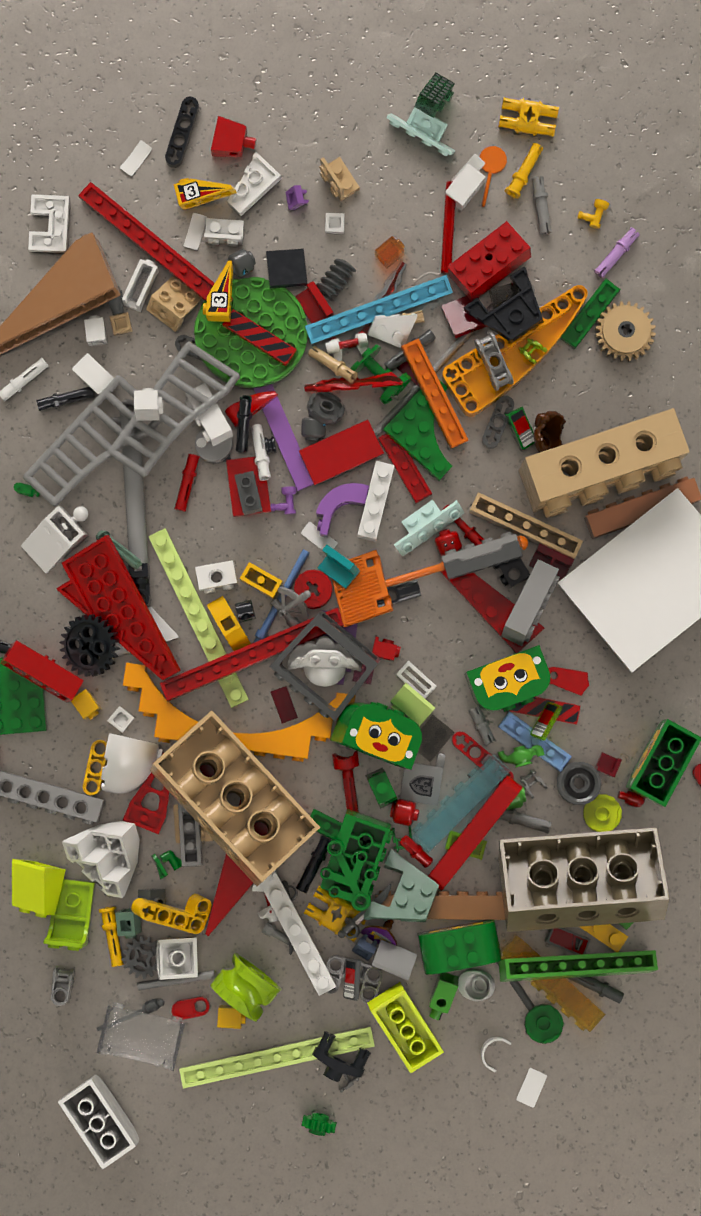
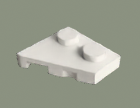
M417 314L375 316L368 335L401 348L409 337L417 319Z

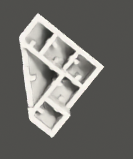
M117 821L100 824L62 841L67 859L72 863L76 862L83 868L81 872L92 882L96 880L103 887L102 891L106 895L119 898L125 896L138 863L140 839L135 823Z

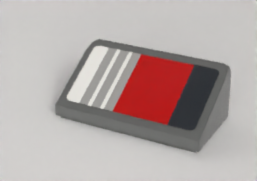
M347 958L345 960L343 993L345 999L359 1000L360 959Z

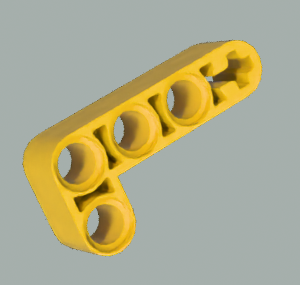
M193 894L189 897L185 910L138 898L133 901L131 910L135 915L146 921L199 934L205 928L212 904L210 900L200 894Z

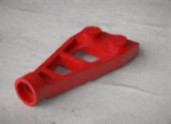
M151 772L130 801L123 821L135 823L136 826L159 835L167 814L169 791L165 787L161 791L151 787V783L155 778ZM149 792L156 793L159 796V807L156 811L141 805V801Z

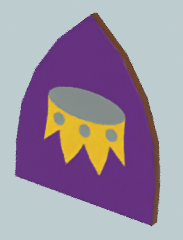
M391 919L385 921L383 927L366 926L360 932L362 935L367 934V938L370 940H376L378 945L382 939L397 946V941L390 932L394 923Z

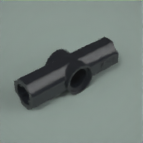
M417 580L387 588L388 592L394 591L397 595V598L392 601L393 605L421 596ZM383 599L377 601L379 608L385 606Z

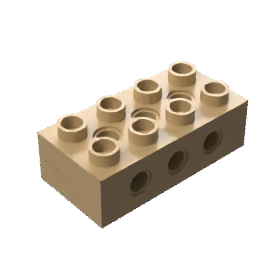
M672 408L525 457L518 471L533 513L543 510L545 517L550 518L568 511L567 507L572 505L571 500L579 498L581 505L586 506L604 499L603 495L609 493L608 488L616 486L618 494H622L640 487L639 483L646 481V475L652 474L654 482L676 475L675 471L683 468L681 460L690 451L675 409ZM562 471L567 472L569 476H566Z
M210 711L160 756L150 769L152 774L256 886H259L320 828L213 711ZM204 764L212 766L214 776H204L200 772L199 767ZM227 794H237L241 799V805L232 806L229 804ZM254 823H264L268 828L267 835L261 836L257 834L254 830Z

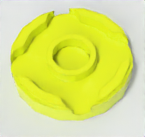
M598 794L593 801L585 804L583 818L586 825L596 832L611 831L619 825L622 818V809L614 797L607 794Z

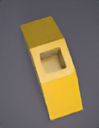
M224 596L207 604L209 611L233 651L251 644Z

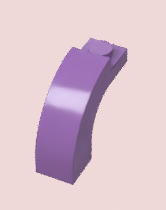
M348 483L332 489L324 496L316 512L318 517H323V520L319 519L317 526L320 536L328 538L332 516L341 506L352 504L365 507L369 485Z

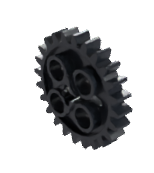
M86 614L82 615V617H75V621H69L70 626L64 627L67 633L61 634L65 638L64 641L59 642L64 645V648L60 649L61 652H65L62 659L67 658L66 666L73 665L71 671L78 669V675L84 673L85 677L90 675L94 677L98 676V674H104V670L111 669L109 665L115 664L112 658L119 657L115 650H120V648L115 646V643H118L120 640L114 639V636L118 633L111 632L114 626H107L108 620L102 621V616L95 618V614L89 616ZM89 628L92 629V636L89 634ZM76 640L79 642V648L76 647ZM101 643L104 645V651L100 648ZM87 655L91 658L90 663L87 661Z

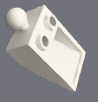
M83 506L76 507L73 511V516H71L63 507H56L21 545L46 574L88 536L77 523L88 518V510ZM64 517L65 523L60 524V519ZM77 531L78 535L75 538H73V532Z

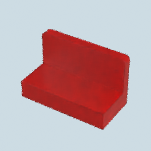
M314 281L307 284L306 290L295 296L311 324L334 316L333 310Z

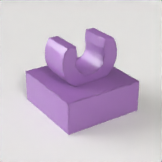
M294 185L285 192L289 210H296L309 202V200L303 199V195L307 193V190L301 189V185Z

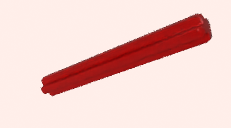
M448 181L446 183V190L452 184L453 181ZM445 195L441 273L449 274L447 266L452 263L455 201L448 195Z

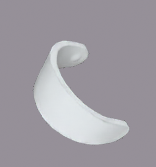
M492 1037L488 1039L487 1041H485L481 1048V1059L484 1065L489 1070L495 1073L497 1070H495L493 1067H490L485 1062L484 1052L487 1046L494 1041H503L507 1044H512L510 1041L502 1037Z

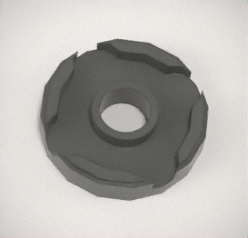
M329 392L313 393L307 403L309 414L315 420L324 424L338 423L345 412L344 405L342 406L339 397Z

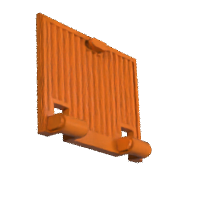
M377 550L348 559L357 566L360 572L346 589L332 579L344 628L392 612L394 609ZM372 559L374 565L368 567L367 560ZM383 599L385 606L379 608L377 601Z

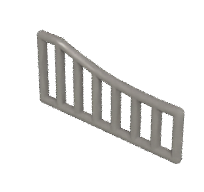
M186 342L153 389L158 390L159 397H162L164 401L187 415V417L180 423H177L164 413L160 414V421L173 428L172 432L165 437L142 421H136L134 414L109 449V455L142 477H146L177 436L200 414L229 394L239 380L240 374L193 343ZM188 352H193L231 377L226 385L223 386L183 360ZM180 366L217 390L218 393L208 398L174 376L173 373ZM169 381L202 404L195 410H192L162 389ZM135 427L161 443L155 452L129 436ZM124 442L150 458L144 467H141L118 451Z
M116 376L23 475L24 480L51 505L57 506L89 473L111 457L108 451L112 445L85 420L94 413L118 436L123 429L98 406L107 399L129 420L134 416V413L112 394L114 389L120 385L134 398V391L137 390L122 376ZM152 420L148 426L155 430L162 421ZM81 427L106 451L96 457L72 434ZM139 431L130 437L138 441L146 437L147 434ZM66 440L90 461L82 470L59 449ZM124 442L118 451L129 445ZM53 454L76 474L69 483L46 463ZM40 468L62 488L55 497L33 477Z

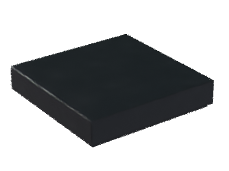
M304 248L266 251L270 288L307 286Z

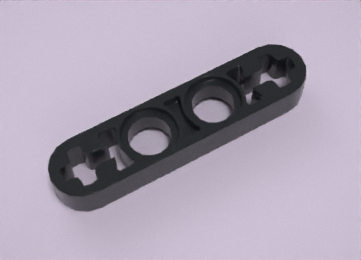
M191 96L186 97L182 101L165 154L166 163L171 168H177L183 162L199 111L197 99ZM192 102L194 107H191L190 115H188V107L186 105H190ZM183 119L190 121V125L187 128L180 126V122ZM183 137L185 142L182 145H176L174 143L175 138ZM174 149H176V156L178 160H174V162H171V158L169 157L174 156Z

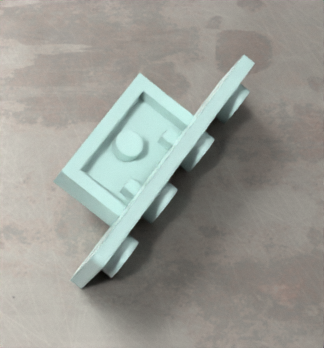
M418 106L414 107L407 122L392 113L387 115L386 118L390 120L389 123L396 128L401 126L406 129L405 133L414 138L418 136L425 145L437 147L438 152L442 155L448 156V154L453 155L455 153L454 149L440 142L449 124Z
M431 500L401 521L409 534L396 542L394 546L402 556H405L458 519L465 512L457 500L442 511Z

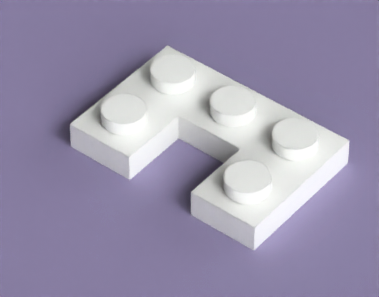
M31 195V215L49 216L48 232L29 231V252L65 253L67 251L69 196Z

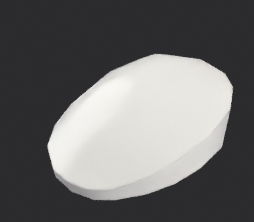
M472 969L460 975L458 990L466 999L484 1001L494 993L495 982L491 975L485 971Z

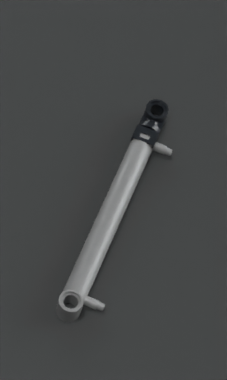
M127 399L122 401L126 407H134L133 400ZM121 412L120 417H110L116 424H121L123 430L130 421ZM135 427L129 436L136 434L140 429ZM130 445L122 449L123 455L142 467V453ZM123 464L128 550L142 562V566L139 569H134L128 565L127 570L140 594L146 596L145 604L149 607L152 599L150 595V566L148 564L143 477Z

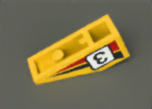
M184 178L179 180V183L173 184L178 204L183 210L237 193L232 185Z
M227 261L207 296V302L203 303V315H206L207 321L230 322L232 261Z

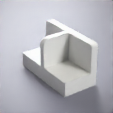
M467 164L448 187L445 194L456 202V207L462 211L484 184L486 176L470 164Z
M88 353L72 368L98 395L114 379Z

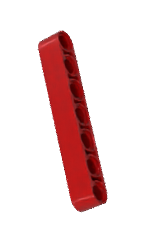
M508 775L502 780L429 873L428 877L439 884L441 891L523 788Z

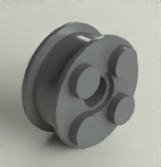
M573 762L566 765L559 772L557 789L561 797L567 802L584 805L590 803L598 796L601 789V778L598 771L592 765L585 762ZM576 778H581L584 781L581 789H577L574 786Z

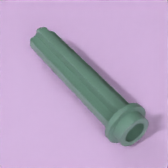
M101 530L97 533L96 540H99L105 535L110 536V533L108 531ZM110 536L122 560L132 568L139 569L142 566L141 560Z

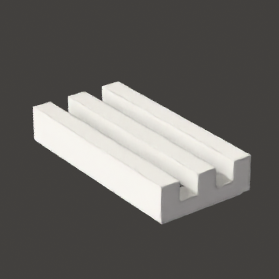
M407 661L396 674L401 681L407 683L425 699L437 687L410 661ZM409 666L424 681H426L431 686V688L428 689L406 668ZM404 672V673H405L408 677H410L417 685H419L426 693H425V694H422L415 686H413V685H412L405 677H403L401 674Z

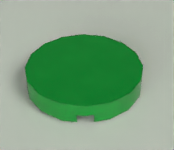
M548 1004L535 1005L526 1014L524 1022L525 1030L529 1037L535 1042L548 1044L558 1039L564 1025L559 1011Z

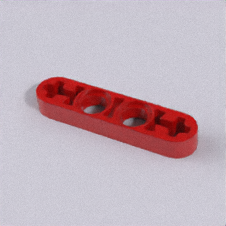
M459 731L452 736L453 746L498 784L501 783L502 777L499 774H496V777L492 774L498 770L499 766L502 767L501 773H508L509 777L514 780L513 773L468 734ZM463 735L465 737L464 742L468 744L471 741L473 743L467 748L466 752L463 750L465 748L463 744H456V736L460 737ZM472 747L480 749L481 754L478 758L470 756ZM489 759L495 762V768L492 771H488L484 766L485 762Z

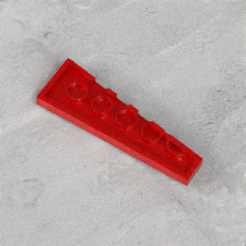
M446 570L440 571L501 637L504 626L515 604L475 573L449 580ZM540 623L535 626L529 642L545 629ZM501 637L515 653H519L529 643L524 641L523 645L520 646Z

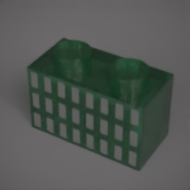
M435 72L419 93L414 107L434 118L438 112L442 113L446 106V101H451L455 93L452 91L455 83Z

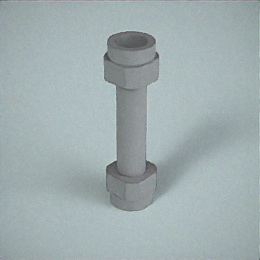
M267 922L262 933L269 937L273 936L289 945L288 936L275 929L276 926Z

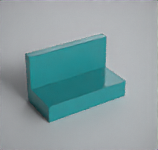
M326 545L322 550L326 557L317 568L346 589L360 570L350 560L329 545Z

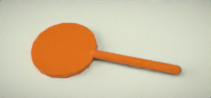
M496 146L485 148L479 156L485 162L482 169L488 173L482 207L486 205L492 174L501 172L507 163L505 152Z

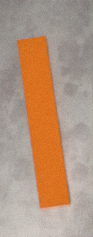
M419 338L402 345L401 349L450 449L468 442L469 440Z

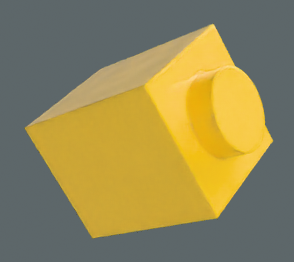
M88 689L83 690L71 701L85 720L88 718L92 720L100 714L98 711L101 707Z
M219 1006L217 1028L241 1029L242 1024H246V1016L232 1006Z

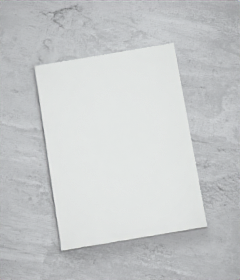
M678 488L557 583L631 673L701 618V514Z

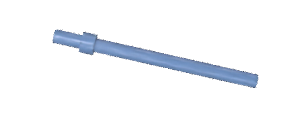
M302 550L283 587L291 589L309 555L308 551ZM279 593V595H278V597H277V600H279L280 603H281V593ZM272 606L261 629L257 630L253 643L268 636L267 632L277 615V610L274 606Z

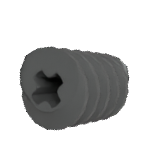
M335 259V265H330V271L325 272L326 277H321L322 283L316 284L322 295L332 301L334 300L331 295L338 296L336 289L343 290L340 283L347 284L345 277L352 278L349 271L356 272V269L343 259Z

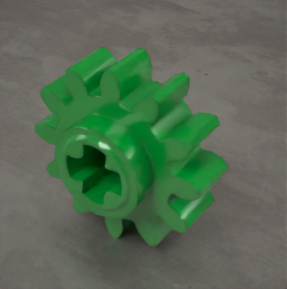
M313 1112L312 1115L303 1116L301 1126L309 1129L308 1132L311 1134L326 1136V1133H335L337 1122L329 1120L330 1116Z

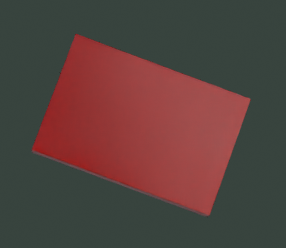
M256 456L226 460L233 517L246 516L243 514L235 475L253 471L263 511L249 515L271 512L267 480H259L258 467L254 461Z

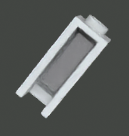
M140 259L122 297L124 306L141 313L145 300L159 273L155 262L148 259L146 261Z

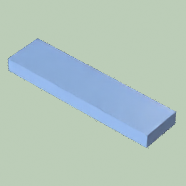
M510 711L498 726V728L527 749L534 745H540L545 755L539 757L559 772L564 769L572 757L543 735L540 737L532 734L533 728Z

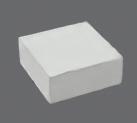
M326 213L325 233L344 234L345 213Z
M119 706L108 719V722L124 733L135 718Z

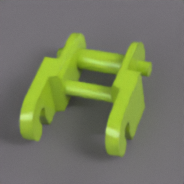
M528 338V343L523 348L519 347V350L527 360L536 364V360L532 359L530 354L535 349H541L546 353L547 349L543 348L542 344L536 340ZM530 345H532L533 348L529 352H527L526 350L529 348Z

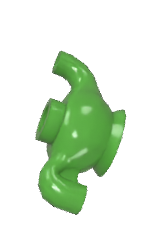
M534 745L529 749H525V746L513 748L514 752L510 755H505L504 751L497 752L503 762L516 765L515 768L532 764L531 760L534 755H537V757L545 755L540 745Z

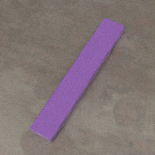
M272 384L253 388L255 394L275 391ZM276 397L262 410L297 490L300 491L314 485L299 453L301 449L278 397Z

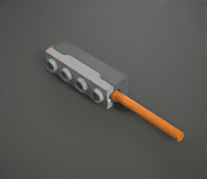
M507 532L501 534V538L493 540V538L482 540V544L477 546L474 543L463 546L464 550L456 552V549L444 552L445 556H442L443 561L440 564L385 580L386 585L390 587L446 570L448 579L451 580L522 558L523 555L520 547L525 550L528 547V539L524 536L517 537L516 534Z

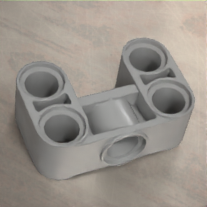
M333 955L328 959L326 967L332 978L336 981L337 987L326 993L332 994L339 989L341 978H344L346 957ZM332 960H339L341 967L334 970L331 968L330 963ZM361 961L360 982L362 985L360 998L364 1003H367L378 996L382 971L372 966V964ZM370 970H377L379 977L372 980L368 977V973ZM366 989H372L374 996L367 999L363 996V992Z

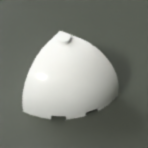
M109 733L104 755L107 765L102 768L101 780H105V783L101 784L102 791L121 794L140 788L151 774L152 764L162 756L163 749H160L161 745Z

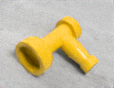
M595 199V214L592 215L579 211L578 219L589 221L590 227L600 229L603 211L608 209L609 203L601 199Z

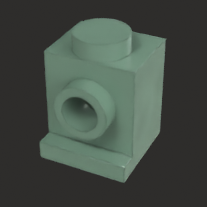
M123 908L115 913L117 936H125L126 939L136 938L137 934L142 932L141 919L132 912L131 908Z

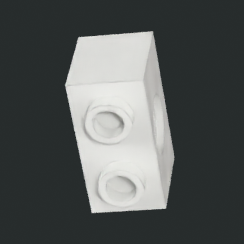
M233 560L195 567L198 587L200 591H204V594L214 593L217 588L231 590L234 589V585H238ZM215 573L222 575V580L218 583L212 581V576Z

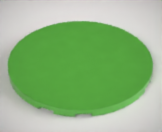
M249 277L234 279L232 282L233 301L231 302V311L233 309L288 343L297 349L296 353L287 366L283 365L223 327L224 322L207 321L206 315H203V303L195 320L194 335L196 346L240 374V378L234 386L259 388L274 384L294 370L305 352L308 335L304 327L307 325L304 310L289 290L285 287L270 288L269 280L265 278ZM201 358L205 366L216 377L226 383L231 377Z

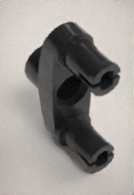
M324 1031L318 1047H315L312 1053L314 1057L327 1066L323 1075L336 1082L340 1081L343 1074L362 1077L365 1071L364 1066L371 1052L360 1047L353 1063L350 1064L330 1055L328 1052L336 1036Z

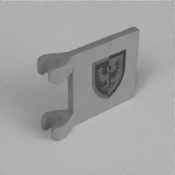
M444 753L437 754L436 766L414 763L412 770L404 768L400 799L438 806L445 763Z

